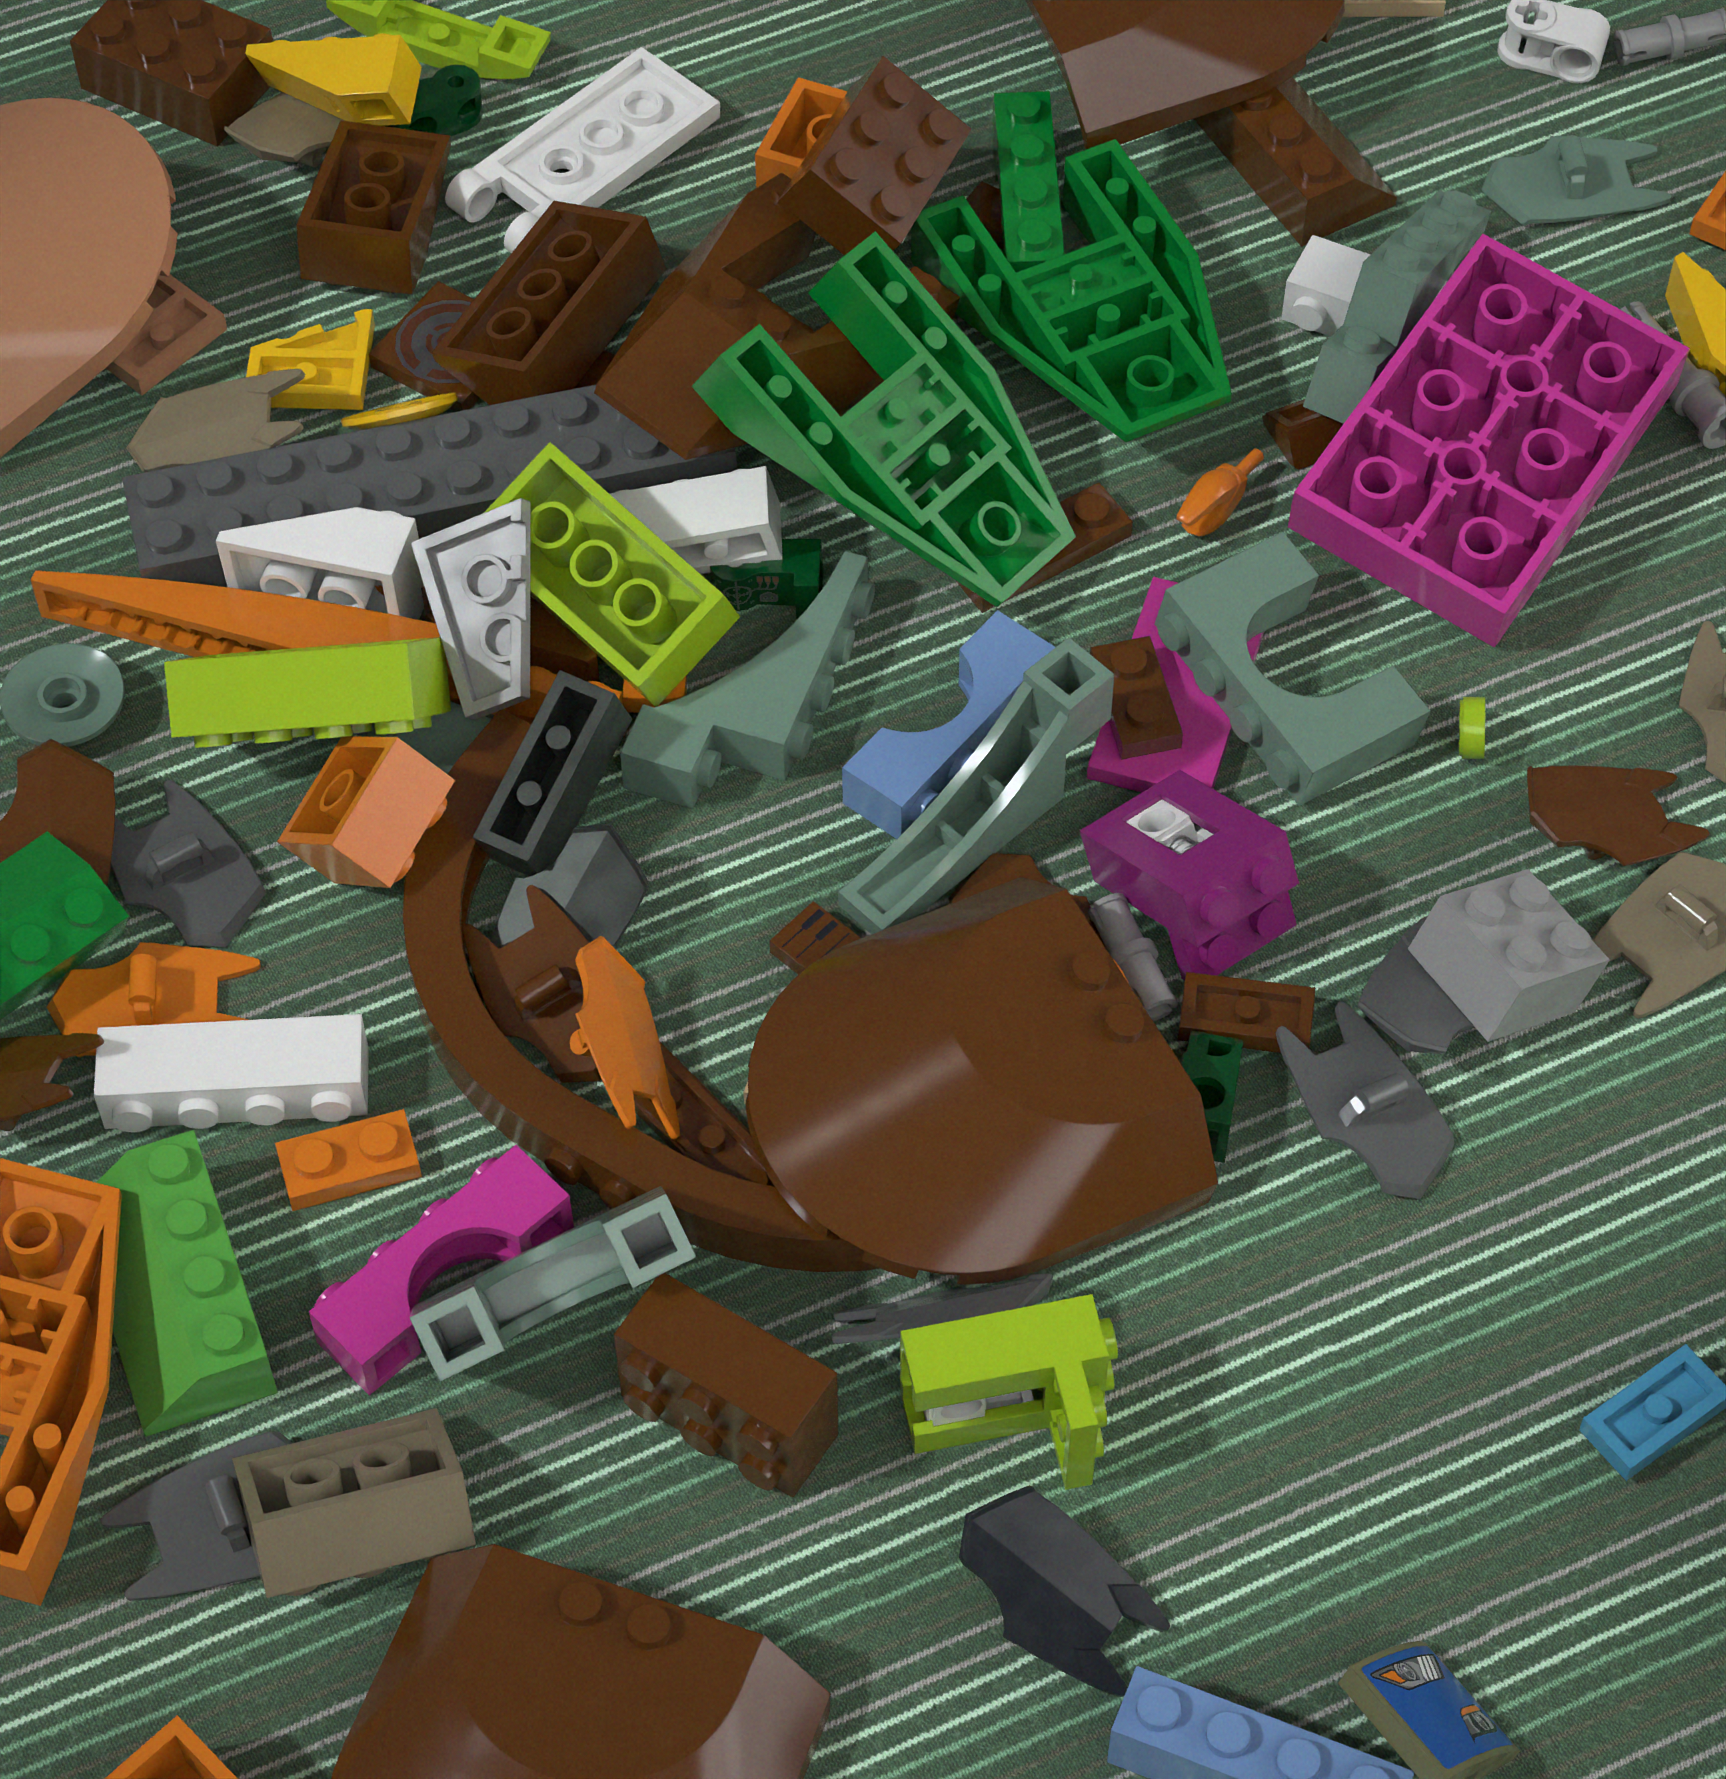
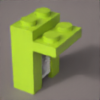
M1084 1295L900 1331V1395L914 1454L1049 1428L1065 1490L1092 1485L1095 1458L1104 1456V1444L1100 1428L1107 1426V1412L1104 1401L1105 1391L1114 1390L1115 1386L1111 1360L1118 1358L1113 1324L1109 1317L1099 1319L1093 1295Z

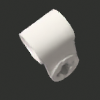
M1511 0L1506 10L1508 29L1502 34L1498 42V54L1502 61L1516 69H1527L1555 76L1570 83H1585L1596 77L1610 35V25L1603 15L1591 9L1576 8L1549 0ZM1533 11L1535 13L1533 23L1527 24L1529 13ZM1521 40H1526L1524 52L1520 53Z

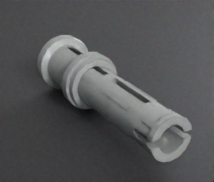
M1639 301L1630 303V308L1637 315L1636 319L1669 336L1650 315L1643 303ZM1625 306L1620 309L1626 312L1627 314L1631 315V313ZM1687 357L1678 384L1669 396L1670 405L1676 414L1687 416L1699 430L1698 438L1705 447L1709 449L1726 445V397L1719 390L1720 383L1714 373L1704 369H1697Z

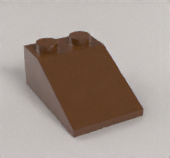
M340 120L296 224L301 279L325 282L331 285H347L381 290L387 293L413 295L427 258L451 147V136Z

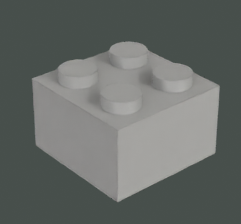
M1529 869L1441 895L1408 947L1410 953L1487 1042L1576 1012L1610 961L1592 941L1588 932L1575 922L1550 894L1546 885L1538 880Z

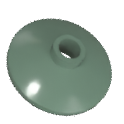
M75 643L50 645L28 654L8 672L0 691V707L9 728L20 738L38 746L49 739L69 747L95 738L115 721L125 699V685L116 663L98 649Z

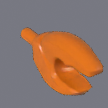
M1254 448L1236 467L1228 463H1222L1216 469L1205 473L1193 486L1177 513L1176 519L1182 523V527L1191 535L1205 536L1223 525L1245 493L1247 476L1264 460L1263 453L1259 449Z

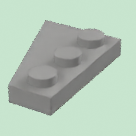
M520 498L411 542L465 718L473 720L530 699V501Z

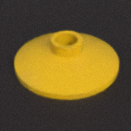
M440 394L354 414L341 419L342 427L361 431L438 416L448 410L458 400L457 394Z

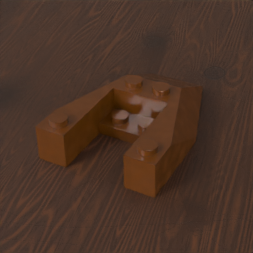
M784 173L778 174L747 193L663 281L596 384L594 394L685 460L748 444L726 427L692 388V385L723 352L758 324L767 331L840 417L884 382L833 321L814 332L808 325L800 322L769 300L766 295L757 291L763 285L808 258L816 237V232L777 201L791 180ZM917 266L911 268L910 272L953 320L960 297L942 285L934 276L925 273Z

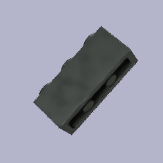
M559 670L473 835L474 840L493 861L527 876H533L546 869L561 854L632 720L615 693Z

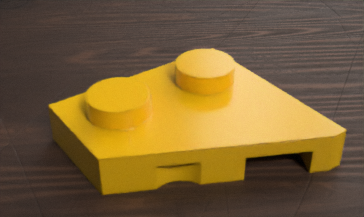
M362 309L354 312V323L324 332L321 324L300 330L290 338H276L252 346L246 377L288 369H301L305 373L304 379L271 397V408L363 410L370 364L369 353L372 349L375 328L373 309Z

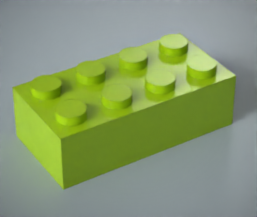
M551 442L544 447L485 511L488 512L520 498L530 501V595L655 707H658L740 618L724 594Z
M440 637L214 654L164 662L171 738L194 736L195 748L231 745L233 742L254 740V743L289 741L295 737L312 736V727H314L315 739L353 736V733L372 731V723L375 724V734L412 732L414 729L432 727L431 716L451 711L446 654Z

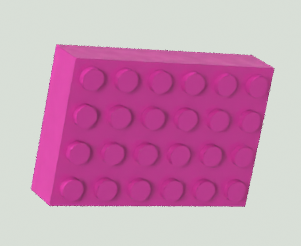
M1482 234L1294 491L1288 528L1495 648L1676 388L1690 348L1489 236Z

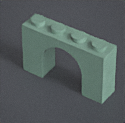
M1281 532L1166 589L1154 625L1157 627L1158 634L1164 645L1171 651H1176L1193 672L1199 689L1205 695L1212 697L1228 716L1235 734L1242 741L1248 742L1263 760L1273 782L1280 788L1286 789L1298 806H1301L1414 746L1429 716L1430 710L1394 666L1340 693L1324 697L1302 696L1286 691L1269 681L1257 669L1250 657L1247 642L1256 635L1306 611L1319 577L1318 573L1286 534Z
M659 1186L415 1304L409 1318L439 1381H442L504 1351L505 1343L571 1306L626 1283H630L632 1288L696 1258V1255L665 1191Z

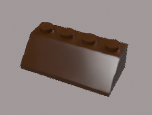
M1293 77L1269 91L1248 100L1194 118L1196 123L1301 247L1307 245L1312 235L1323 238L1396 205V195Z
M553 201L431 352L435 362L489 405L574 389L667 269L647 217Z

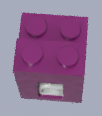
M1178 770L1080 830L1094 882L1113 894H1123L1130 905L1168 929L1181 979L1184 981L1186 972L1219 975L1297 925L1288 890L1298 885L1299 881L1286 831L1181 770Z

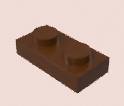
M1146 636L1090 647V655L1114 673L1112 710L1109 723L1121 760L1182 748L1183 732L1151 637Z
M1186 972L1178 1040L1189 1042L1190 1033L1193 1030L1243 1039L1242 1048L1281 1053L1276 1038V1030L1278 1027L1284 1026L1309 1049L1316 988Z

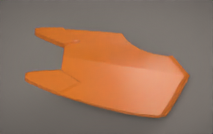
M599 936L580 948L575 959L582 980L584 998L581 1010L575 1014L581 1029L576 1030L572 1034L570 1048L573 1053L594 1060L608 1095L627 1129L636 1125L634 1095L652 1100L671 1139H676L680 1136L675 1100L670 1093L657 1030L644 990L645 981L603 936Z
M140 942L129 956L115 964L96 969L70 970L63 977L46 1008L62 1035H70L72 1033L97 1034L98 1028L248 1020L217 1013L218 982L256 972L261 968V964L257 958L222 950ZM96 1048L76 1056L80 1058L83 1056H96Z

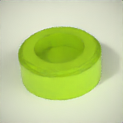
M1463 697V700H1460L1459 756H1462V759H1484L1485 697Z

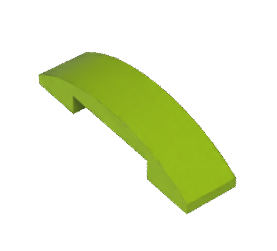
M326 0V6L331 12L365 36L371 37L380 33L401 35L418 62L440 69L454 64L465 65L475 70L480 78L519 79L530 77L551 40V32L502 15L499 16L492 28L413 0Z

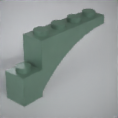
M1439 190L1363 261L1344 323L1322 345L1303 407L1343 424L1432 304L1457 264L1475 241L1484 233L1491 214L1490 210L1476 205L1475 199L1459 191L1443 192Z
M844 551L828 582L808 609L776 641L746 664L716 682L675 701L655 708L643 704L620 752L623 788L693 809L703 786L711 788L714 785L721 762L785 781L794 759L803 760L809 750L813 735V725L810 723L815 712H825L829 705L834 688V677H832L837 664L845 665L852 652L855 639V631L852 630L857 618L866 619L872 607L875 584L868 582V557Z
M1069 637L1023 673V681L1016 693L963 767L897 840L867 868L838 891L839 906L870 934L916 918L979 867L992 853L999 851L1064 797L1066 755L1111 719L1114 673Z

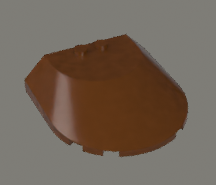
M1025 0L1063 75L1080 124L1086 149L1116 139L1121 145L1269 91L1294 76L1306 66V55L1320 41L1329 42L1345 12V0Z
M1020 877L831 951L808 966L779 994L760 1026L748 1063L746 1114L749 1130L757 1155L781 1196L807 1224L824 1238L832 1231L843 1240L863 1250L862 1261L888 1272L916 1279L919 1270L945 1275H957V1284L961 1285L995 1283L1020 1278L1204 1206L1210 1201L1218 1185L1201 1094L1069 891L1054 885Z
M491 1544L430 1559L343 1744L331 1779H804L829 1717L831 1693L763 1634L496 1544Z

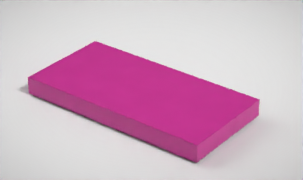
M1157 577L1152 578L1132 639L1146 636L1151 637L1183 732L1182 748L1121 760L1108 721L1101 727L1087 767V779L1144 792L1178 770H1181L1214 789L1233 731L1230 720L1216 701L1199 689L1193 672L1176 651H1171L1164 645L1158 634L1157 627L1154 625L1166 589L1178 584L1177 582ZM1264 632L1247 642L1248 651L1253 663H1255Z

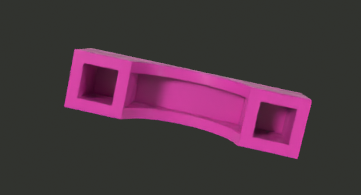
M517 1145L513 1146L500 1158L493 1157L486 1160L476 1169L468 1184L449 1199L442 1198L431 1204L422 1214L417 1225L398 1240L392 1239L380 1245L370 1256L366 1266L346 1282L340 1281L332 1284L319 1296L315 1307L309 1311L317 1343L370 1396L421 1354L418 1335L409 1317L414 1305L419 1302L427 1286L445 1270L460 1263L478 1259L506 1261L574 1228L570 1195Z

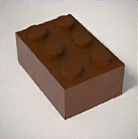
M107 0L70 40L81 89L217 147L228 136L224 130L225 126L229 127L235 120L250 111L270 88L245 52L247 44L273 42L271 28L203 0Z
M882 56L848 90L777 201L843 255L849 253L875 231L894 251L903 242L972 129L892 62Z
M666 1273L656 1277L614 1333L621 1396L625 1404L635 1414L647 1421L656 1422L658 1419H661L678 1429L683 1439L698 1452L707 1456H714L718 1453L738 1465L742 1475L761 1489L771 1491L775 1487L794 1498L839 1434L837 1372Z

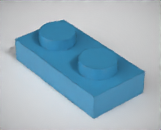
M1685 1344L1585 1416L1579 1431L1627 1481L1726 1408V1385Z

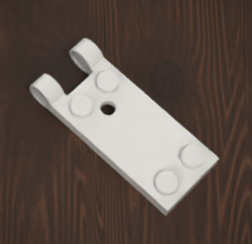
M640 47L472 169H465L457 174L447 188L445 195L446 204L467 221L477 222L491 211L496 202L497 195L501 192L517 202L529 212L519 215L506 231L504 246L506 250L512 253L553 201L595 208L600 207L720 118V101ZM557 169H568V170H570V171L565 172V173H556V172H554V171L557 170Z

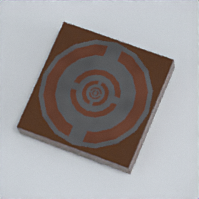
M438 281L369 353L370 366L426 397L456 393L458 400L449 408L454 412L471 409L480 397L436 363L431 352L474 299Z

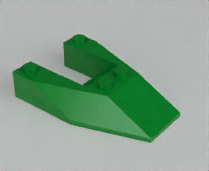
M1116 139L1065 157L1063 206L1090 243L1086 247L1015 272L963 195L922 210L912 225L911 262L925 273L934 276L942 285L960 297L955 314L1124 442H1129L1231 402L1232 393L1198 253Z
M875 231L837 261L808 294L884 382L840 417L767 331L758 324L723 352L692 385V388L733 434L995 607H998L1076 536L994 367Z

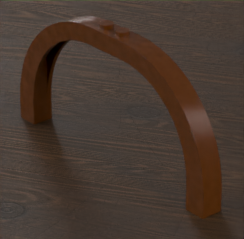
M504 709L499 710L448 772V775L455 782L445 797L447 799L446 809L441 818L432 827L424 831L413 850L415 859L411 868L406 873L404 884L403 924L406 953L415 997L422 1022L434 1050L456 1086L482 1116L512 1142L544 1162L547 1169L556 1178L569 1185H575L577 1182L599 1194L601 1200L611 1210L661 1186L691 1245L731 1259L772 1268L810 1272H854L881 1269L862 1261L864 1251L843 1240L832 1231L826 1238L817 1233L793 1210L776 1187L742 1180L708 1168L676 1152L634 1127L627 1129L619 1118L571 1092L542 1073L519 1053L498 1029L482 1004L470 977L466 962V942L463 928L468 924L473 896L481 874L490 859V856L474 840L473 835L531 726L530 723Z

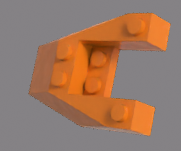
M0 1158V1434L10 1437L0 1458V1595L41 1606L69 1540L109 1390L122 1194L119 1188Z

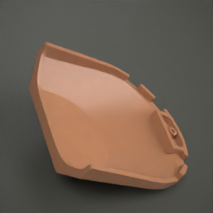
M38 98L0 105V458L124 351L154 310L147 303V300L155 287L159 275L169 277L175 256L178 233L171 227V203L176 202V195L171 178L162 159L153 146L126 120L105 108L83 101L64 98Z

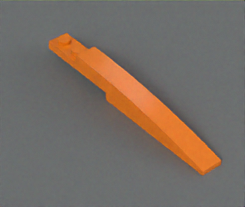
M35 570L31 578L41 617L192 657L440 637L436 623L280 594L179 581ZM447 661L450 701L461 705ZM530 666V699L504 708V710L532 724L557 675L545 668ZM587 681L591 684H594L598 687L615 693V695L618 697V699L624 706L622 691L611 689L607 685L600 682Z

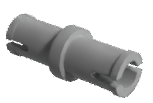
M1720 8L1713 12L1680 19L1675 14L1663 16L1660 23L1624 31L1617 30L1614 33V38L1617 41H1613L1617 61L1621 66H1625L1632 62L1665 55L1669 60L1682 58L1684 51L1716 44H1726V11L1724 8Z
M1115 893L1102 897L1093 903L1094 908L1088 909L1090 920L1093 921L1108 953L1123 971L1130 987L1151 1019L1157 1021L1172 1012L1171 1008L1177 1007L1178 1001L1172 994L1156 962L1158 950L1154 942L1150 938L1143 937L1128 907V901L1123 894Z

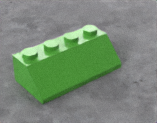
M194 1130L128 1150L96 1183L119 1188L122 1194L113 1333L145 1437L277 1394L278 1391Z

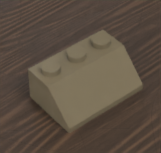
M437 1408L232 1458L255 1559L267 1598L282 1594L288 1596L303 1595L311 1592L321 1584L349 1577H373L383 1573L388 1567L419 1559L430 1560L433 1557L455 1553L459 1549L476 1545L463 1471Z

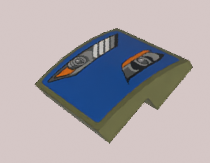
M1407 1642L1373 1654L1351 1665L1338 1682L1419 1779H1481L1514 1760L1520 1752L1516 1745L1426 1642Z

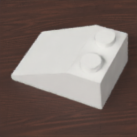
M354 507L220 531L217 536L216 544L227 587L324 601L418 620L424 609L421 587L424 584L411 542L419 539L415 518L405 517L393 511L380 512ZM375 586H383L384 596L378 592Z

